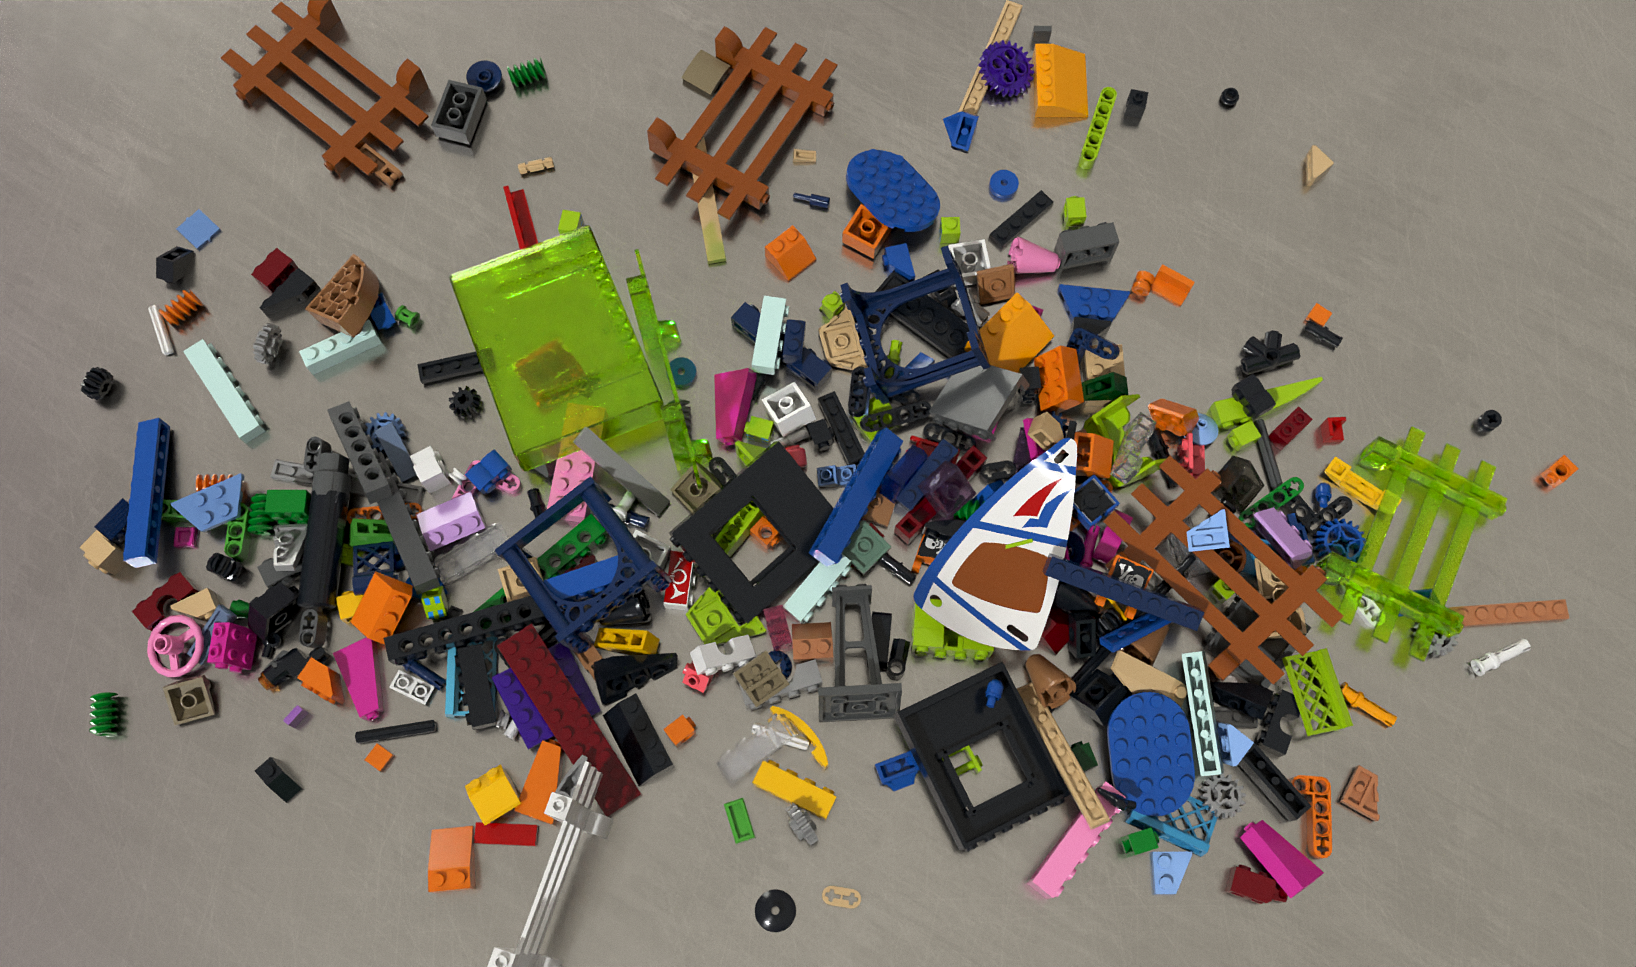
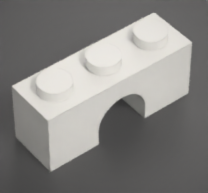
M749 635L735 637L723 645L725 655L718 650L716 642L700 645L692 650L690 655L697 675L706 674V676H709L721 669L723 672H726L738 665L740 668L755 658L756 654Z

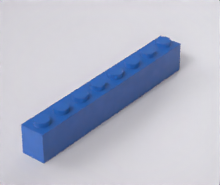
M160 418L138 422V431L136 433L137 440L123 561L135 568L157 563L171 427Z
M887 427L875 434L809 551L810 555L826 567L837 564L841 560V553L850 544L851 535L859 528V521L867 513L869 503L876 497L877 488L883 484L886 472L893 466L892 461L901 452L900 447L903 440Z

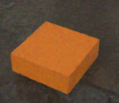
M1316 303L1306 317V320L1311 319L1323 327L1332 315V312Z
M377 743L364 760L382 772L395 755Z

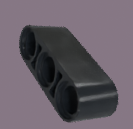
M872 611V624L879 668L887 670L892 613Z

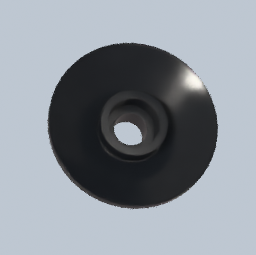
M774 889L763 893L755 905L757 922L763 929L770 932L786 930L791 926L796 916L794 900L788 893L782 890ZM775 906L779 908L777 915L771 912V909Z

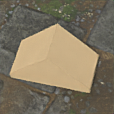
M1312 145L1307 153V186H1312L1329 172L1334 164L1316 145Z

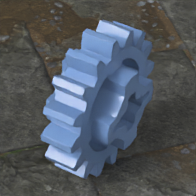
M387 412L382 417L377 413L376 419L370 417L372 422L365 423L368 429L364 433L365 435L369 434L373 442L371 448H376L377 452L380 449V452L383 454L385 450L373 431L393 422L400 438L406 436V433L402 431L406 429L405 426L401 424L400 418L396 419L393 413L390 417Z

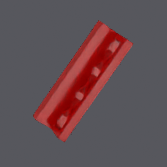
M504 186L503 189L517 241L524 260L542 255L524 189L511 192L509 186Z

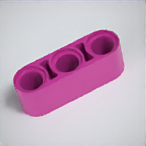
M1117 509L1114 510L1129 525L1131 524L1133 517ZM1106 526L1092 558L1104 564H1107L1116 555L1122 542L1108 526Z

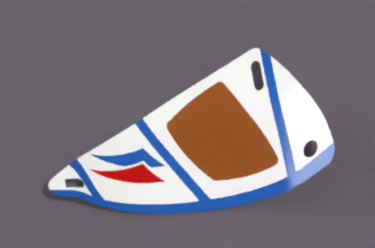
M1064 438L1049 450L1022 468L991 495L958 529L930 564L914 592L913 598L919 608L950 630L984 645L1023 651L1034 650L1038 646L1059 582L1057 579L1044 575L1042 571L1049 553L1062 558L1065 557L1069 536L1077 464V444L1073 439ZM1063 449L1069 455L1060 464L1054 462V458ZM1028 539L1033 540L1032 543L1005 549L1007 544ZM931 595H936L941 599V607H936L930 602ZM1013 625L1026 634L1028 641L1024 642L1007 630V626Z

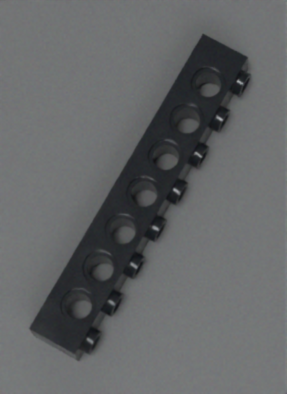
M528 596L384 638L388 661L396 664V666L407 664L408 660L411 659L422 660L432 653L443 654L449 648H463L467 646V643L474 641L475 643L484 642L487 640V637H501L506 635V632L512 630L518 632L530 624L539 626L544 624L547 618L533 598ZM531 610L530 616L522 617L523 611ZM506 615H511L510 622H502ZM486 621H492L490 628L483 629V624ZM472 626L471 633L464 635V629ZM452 632L451 639L444 640L445 634ZM427 638H433L431 645H424ZM413 643V648L409 652H405L406 645Z

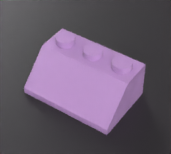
M471 491L416 514L423 537L430 551L487 527Z
M1273 507L1254 514L1257 530L1293 570L1313 557L1312 545L1306 539L1304 541L1299 536L1300 532L1294 525L1290 526L1286 522L1287 518L1283 512H1277Z

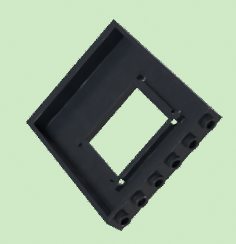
M776 441L669 532L671 536L670 541L675 547L678 548L680 546L684 551L682 553L684 558L689 563L692 561L697 566L695 570L702 578L705 576L708 579V586L714 593L718 591L722 596L720 598L722 603L727 608L730 606L735 611L733 616L739 622L743 621L748 624L818 562L816 558L809 554V551L834 508L783 445ZM752 500L788 543L789 547L749 581L711 535Z
M1003 661L893 715L959 850L966 849L967 852L978 847L977 842L984 840L986 843L996 838L995 833L999 831L1005 833L1013 829L1012 824L1018 821L1020 824L1031 820L1030 815L1034 813L1040 815L1048 811L1047 806L1051 804L1058 806L1066 802L1064 798L1070 795ZM993 679H997L1002 682L1004 689L999 701L995 702L994 708L986 706L988 698L985 692L988 683ZM1002 729L1027 780L973 807L948 755Z

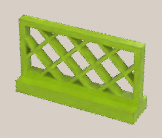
M1327 648L1308 652L1303 657L1298 654L1282 658L1307 736L1338 731L1353 726ZM1308 657L1310 659L1312 668L1306 664V660ZM1293 660L1299 665L1297 671L1292 668L1290 661ZM1303 668L1310 673L1308 679L1301 675ZM1314 677H1316L1319 688L1312 683ZM1298 680L1306 684L1304 690L1299 688ZM1310 688L1316 692L1315 698L1308 695ZM1321 696L1323 697L1325 707L1319 703ZM1305 699L1312 703L1310 710L1305 707ZM1316 707L1323 712L1321 718L1314 714ZM1327 715L1330 718L1332 727L1325 722ZM1312 719L1319 723L1316 730L1312 728Z

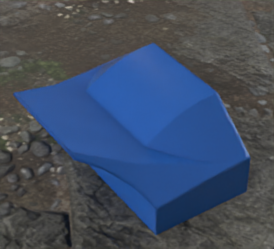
M911 751L875 764L881 783L887 785L893 791L914 784L916 773L920 770Z

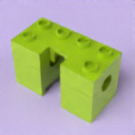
M930 599L934 606L941 607V600ZM914 602L911 653H915V656L925 657L927 654H935L937 658H947L948 655L955 656V659L960 660L974 657L976 661H986V658H990L994 647L975 642L954 631L944 630V625L924 612Z

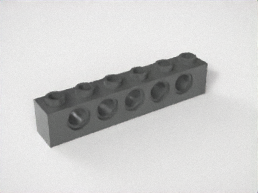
M348 401L327 409L331 422L369 503L373 504L393 496L390 489L393 487L392 481L389 476L385 477L384 475L387 472L383 462L378 463V459H380L376 448H371L373 442L370 435H365L364 433L367 430L363 421H358L360 415L357 408H352Z

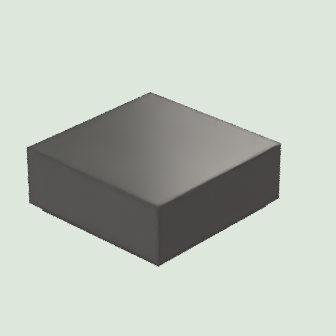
M1034 26L1032 41L1049 42L1052 26Z

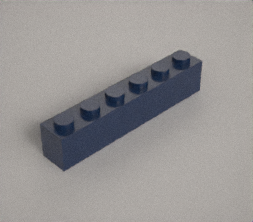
M744 302L731 317V324L756 343L761 313L753 304L749 305ZM782 334L781 340H784L785 334ZM804 347L802 364L784 363L783 350L778 353V358H781L780 362L816 390L832 374L831 364L827 360H821L817 357L811 348L807 349Z

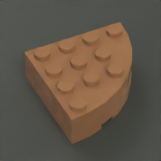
M353 254L305 310L321 324L354 338L361 333L363 325L378 299V277L363 260Z

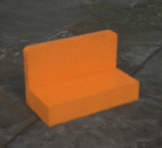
M1162 264L1150 288L1152 292L1181 306L1195 282Z

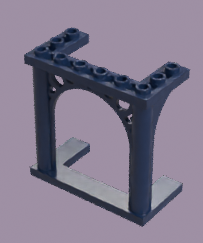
M948 245L941 248L947 269L880 292H859L853 290L848 283L840 285L842 290L840 292L843 304H846L847 309L851 310L853 317H856L855 328L857 333L861 334L862 339H859L862 350L865 349L866 352L864 360L869 367L864 369V384L866 388L869 387L871 394L874 393L876 400L879 399L883 405L890 403L889 397L978 366H981L983 370L990 368L960 267ZM956 285L970 330L966 333L972 350L917 369L904 368L893 363L884 353L881 343L882 328L891 312L903 303ZM884 309H886L884 314H881V312L878 311H883ZM876 315L880 318V322L872 324L868 319L870 316ZM870 328L876 329V334L873 335V331ZM881 361L886 362V365L883 368L882 363H880ZM889 368H894L893 376L890 379H885V372ZM899 372H904L905 375L898 378Z
M591 476L495 549L498 556L504 559L512 568L557 633L555 637L558 642L577 654L586 652L590 645L594 643L592 638L585 632L590 631L599 620L607 618L614 608L625 604L627 598L632 594L639 593L645 584H648L658 593L659 591L666 590L670 585L669 583L673 581L653 560L651 561L608 503L612 498ZM585 501L613 539L618 552V566L613 580L602 593L589 600L571 602L555 596L548 589L528 560L533 558V555L524 547ZM627 556L628 561L631 560L632 563H623V560ZM632 568L635 574L630 578L622 576V570ZM622 580L624 583L617 587L616 584ZM567 605L565 611L561 609L562 606ZM591 605V608L585 612V607ZM579 607L580 616L575 621H572L571 611L573 608Z

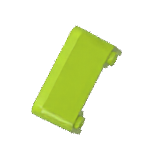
M1139 394L1120 396L1088 418L1084 423V429H1086L1087 433L1097 434L1114 441L1110 479L1108 478L1114 487H1122L1152 475L1160 470L1159 466L1167 459L1153 460L1151 457L1138 459L1123 429L1130 421V412L1127 406L1139 399Z

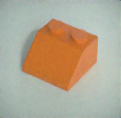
M793 225L765 246V257L788 282L817 260L806 239Z

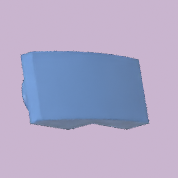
M832 465L817 468L818 486H847L857 465L840 467Z

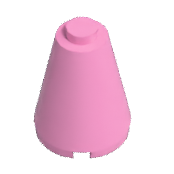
M1017 237L1010 246L1008 255H1011V261H1007V265L1013 264L1014 274L1054 272L1058 269L1061 260L1058 258V254L1022 237Z

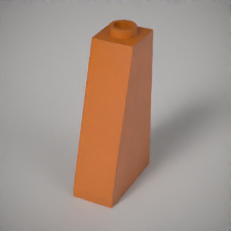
M551 739L548 742L542 740L519 797L521 804L514 809L518 813L556 826L557 820L544 814L551 793H555L561 783L564 750L560 747L559 742Z

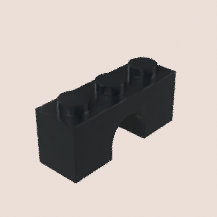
M1283 689L1273 694L1270 701L1272 705L1271 710L1266 713L1263 720L1266 723L1263 730H1260L1257 737L1260 749L1278 757L1286 755L1292 739L1291 735L1282 731L1280 727L1281 718L1285 717L1295 720L1300 716L1294 694Z

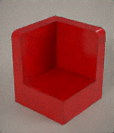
M1328 417L1320 425L1323 443L1342 442L1344 440L1342 425L1346 422V417Z

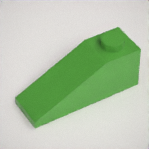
M352 519L349 527V547L389 541L394 543L385 520Z

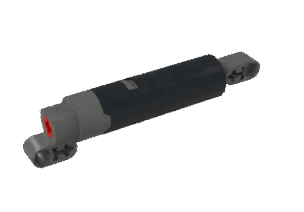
M316 436L311 437L307 441L304 456V468L306 471L314 474L297 599L299 606L310 608L301 617L299 642L301 645L313 649L322 647L326 639L328 618L322 610H330L336 607L352 477L348 475L350 460L341 454L331 453V445Z

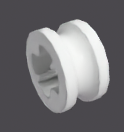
M454 467V471L448 475L459 485H462V481L468 478Z

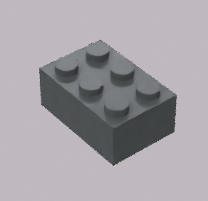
M448 80L431 124L436 137L470 145L487 100L482 87Z
M1102 222L1097 226H1083L1077 230L1067 229L1062 231L1054 248L1055 253L1058 254V258L1061 260L1060 269L1113 258L1119 244L1114 222Z

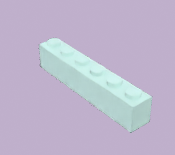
M202 339L183 351L232 428L245 444L266 432L262 426L265 423L258 414L255 416L253 410H255L254 406L249 400L246 401L243 396L246 394L240 386L236 387L234 384L236 381L235 377L230 371L227 372L225 370L227 365L221 357L217 358L215 355L217 350L212 343L207 344Z
M1205 651L1182 654L1200 775H1219L1224 773L1206 654Z

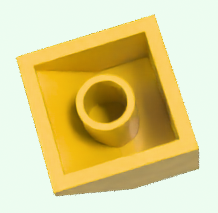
M501 764L465 785L468 797L484 825L489 824L521 804L514 784Z

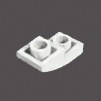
M398 670L389 686L390 689L424 705L435 688L401 670Z

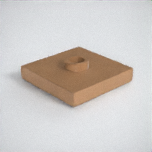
M1013 264L976 271L979 305L1010 299L1015 295Z
M881 485L876 490V497L869 503L867 513L861 519L888 528L899 491Z

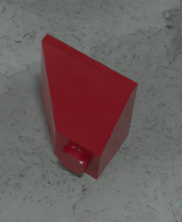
M1051 606L1039 642L1056 656L1069 641L1068 614L1060 608Z

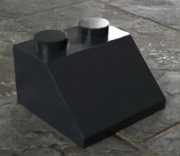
M1096 669L1070 697L1093 720L1105 726L1115 708L1123 699L1130 695L1122 683Z

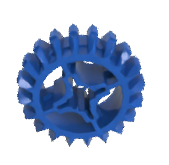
M1337 518L1333 519L1332 522L1327 521L1325 525L1320 526V529L1323 531L1316 532L1315 536L1317 538L1313 542L1317 544L1314 550L1320 552L1317 557L1324 558L1322 564L1329 562V568L1335 565L1336 570H1340L1342 567L1344 570L1356 567L1367 554L1365 550L1368 549V546L1363 544L1367 542V538H1362L1365 531L1359 532L1357 530L1359 525L1353 527L1352 521L1346 524L1345 518L1340 521ZM1333 532L1332 541L1327 543L1328 534ZM1354 545L1353 555L1349 557V548Z

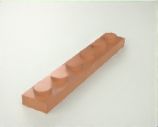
M1566 599L1447 608L1449 621L1453 620L1451 626L1457 628L1569 619Z

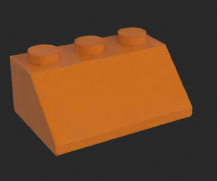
M375 571L351 619V623L368 639L385 645L384 638L393 635L412 597L413 586Z

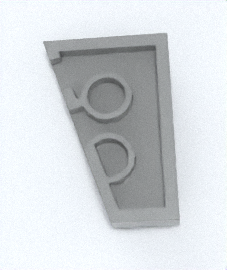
M307 524L274 525V568L276 571L296 570L304 552Z

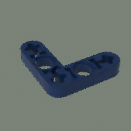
M1076 328L1072 332L1066 346L1077 350L1079 365L1086 350L1108 360H1115L1120 352L1117 344L1082 328ZM1097 339L1098 346L1093 349L1092 342ZM1104 347L1110 348V350L1112 351V353L1109 354L1108 351L1103 350Z

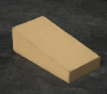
M794 149L793 162L815 163L816 151Z

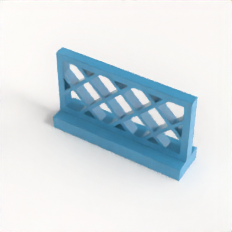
M1189 796L1187 801L1192 804L1194 811L1185 813L1183 806H1181L1179 810L1182 815L1173 818L1171 813L1167 814L1169 820L1163 822L1157 816L1143 815L1131 809L1125 822L1142 830L1152 827V830L1156 831L1159 838L1202 857L1209 850V842L1217 818L1214 815L1215 812L1212 811L1211 820L1205 822L1200 811L1208 810L1209 806H1203L1204 802ZM1196 813L1201 824L1192 827L1187 816ZM1181 818L1184 819L1188 829L1183 831L1178 829L1175 823L1176 820ZM1203 827L1206 833L1205 839L1198 838L1194 829Z

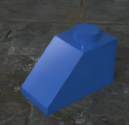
M907 243L885 247L882 261L884 266L887 265L888 272L892 273L894 270L909 282L914 281L915 273Z
M383 292L379 293L370 315L378 330L382 328L388 329L393 326L396 320Z

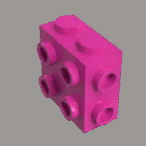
M231 622L214 623L207 663L215 664V668L218 669L230 668L229 672L233 673L251 670L257 635L251 629Z

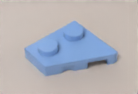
M1225 509L1220 510L1187 531L1189 552L1230 548Z
M1192 851L1151 852L1154 895L1177 893L1192 857Z

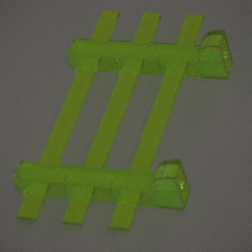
M636 249L635 254L641 275L626 278L645 351L656 348L661 349L675 403L660 406L677 470L692 466L698 489H701L702 485L696 462L699 464L710 462L713 458L708 440L698 439L690 441L665 346L681 342L678 327L674 321L657 320L639 249Z
M1410 427L1403 447L1378 436L1363 448L1357 465L1369 470L1379 471L1387 469L1392 471L1357 563L1332 551L1317 561L1315 568L1319 566L1325 571L1327 580L1324 584H1341L1347 587L1338 609L1344 616L1340 620L1341 622L1351 625L1363 595L1383 605L1371 637L1385 644L1388 643L1398 614L1420 623L1408 655L1424 662L1435 631L1448 638L1462 631L1464 616L1445 607L1478 515L1480 514L1490 520L1502 516L1507 509L1505 504L1508 498L1488 489L1496 469L1495 466L1483 460L1480 461L1474 480L1471 481L1453 472L1461 452L1460 449L1448 443L1445 444L1439 462L1436 464L1418 455L1426 433L1417 428ZM1407 480H1410L1428 490L1392 581L1372 570ZM1445 497L1463 506L1430 597L1427 598L1408 588L1441 501Z

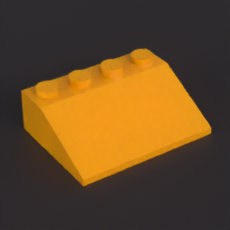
M1035 44L1033 51L1035 117L1088 118L1085 54L1055 44Z
M1016 293L979 330L989 364L1017 373L1020 368L1026 367L1054 338V334L1032 305L1019 293ZM969 341L964 348L966 352L972 350Z

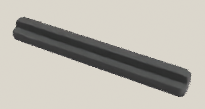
M1258 419L1253 423L1262 436L1258 443L1272 490H1274L1283 482L1263 419Z

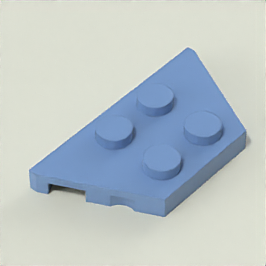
M240 473L171 503V506L201 532H206L239 518L241 515L240 503L243 497L241 488L242 481L245 479L244 474Z

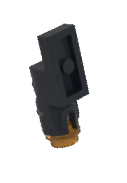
M323 647L312 650L309 653V657H306L298 648H294L289 652L282 650L264 668V671L260 673L261 676L258 677V681L266 690L274 689L280 683L290 679V675L300 682L301 680L297 677L311 657L323 664L332 656Z

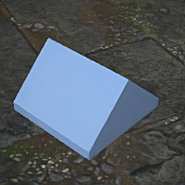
M1217 721L1222 761L1224 764L1237 766L1254 742L1233 725Z

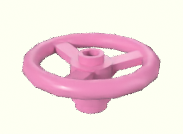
M171 615L161 620L155 626L148 640L147 654L151 666L157 673L168 678L181 677L189 673L198 664L204 649V637L200 626L194 619L185 615ZM181 622L190 627L189 630L180 636L161 634L163 629L172 623ZM195 636L193 656L185 666L180 668L179 654L184 649V643ZM156 651L159 654L169 655L171 670L163 667L158 661Z

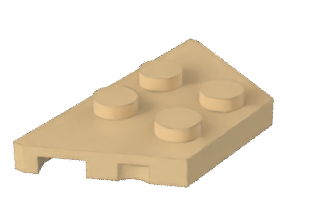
M845 307L840 314L831 318L829 323L824 324L818 329L825 358L833 367L854 370L857 367L868 368L864 360V353L859 342V335L855 328L851 310Z

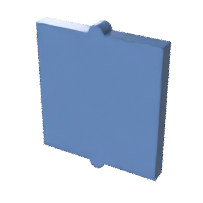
M200 209L190 217H187L186 221L176 228L198 250L221 231Z

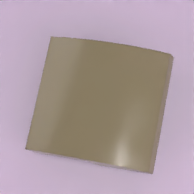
M700 50L687 67L682 79L713 96L720 81H724L731 66Z
M766 650L733 672V675L755 707H758L790 685Z

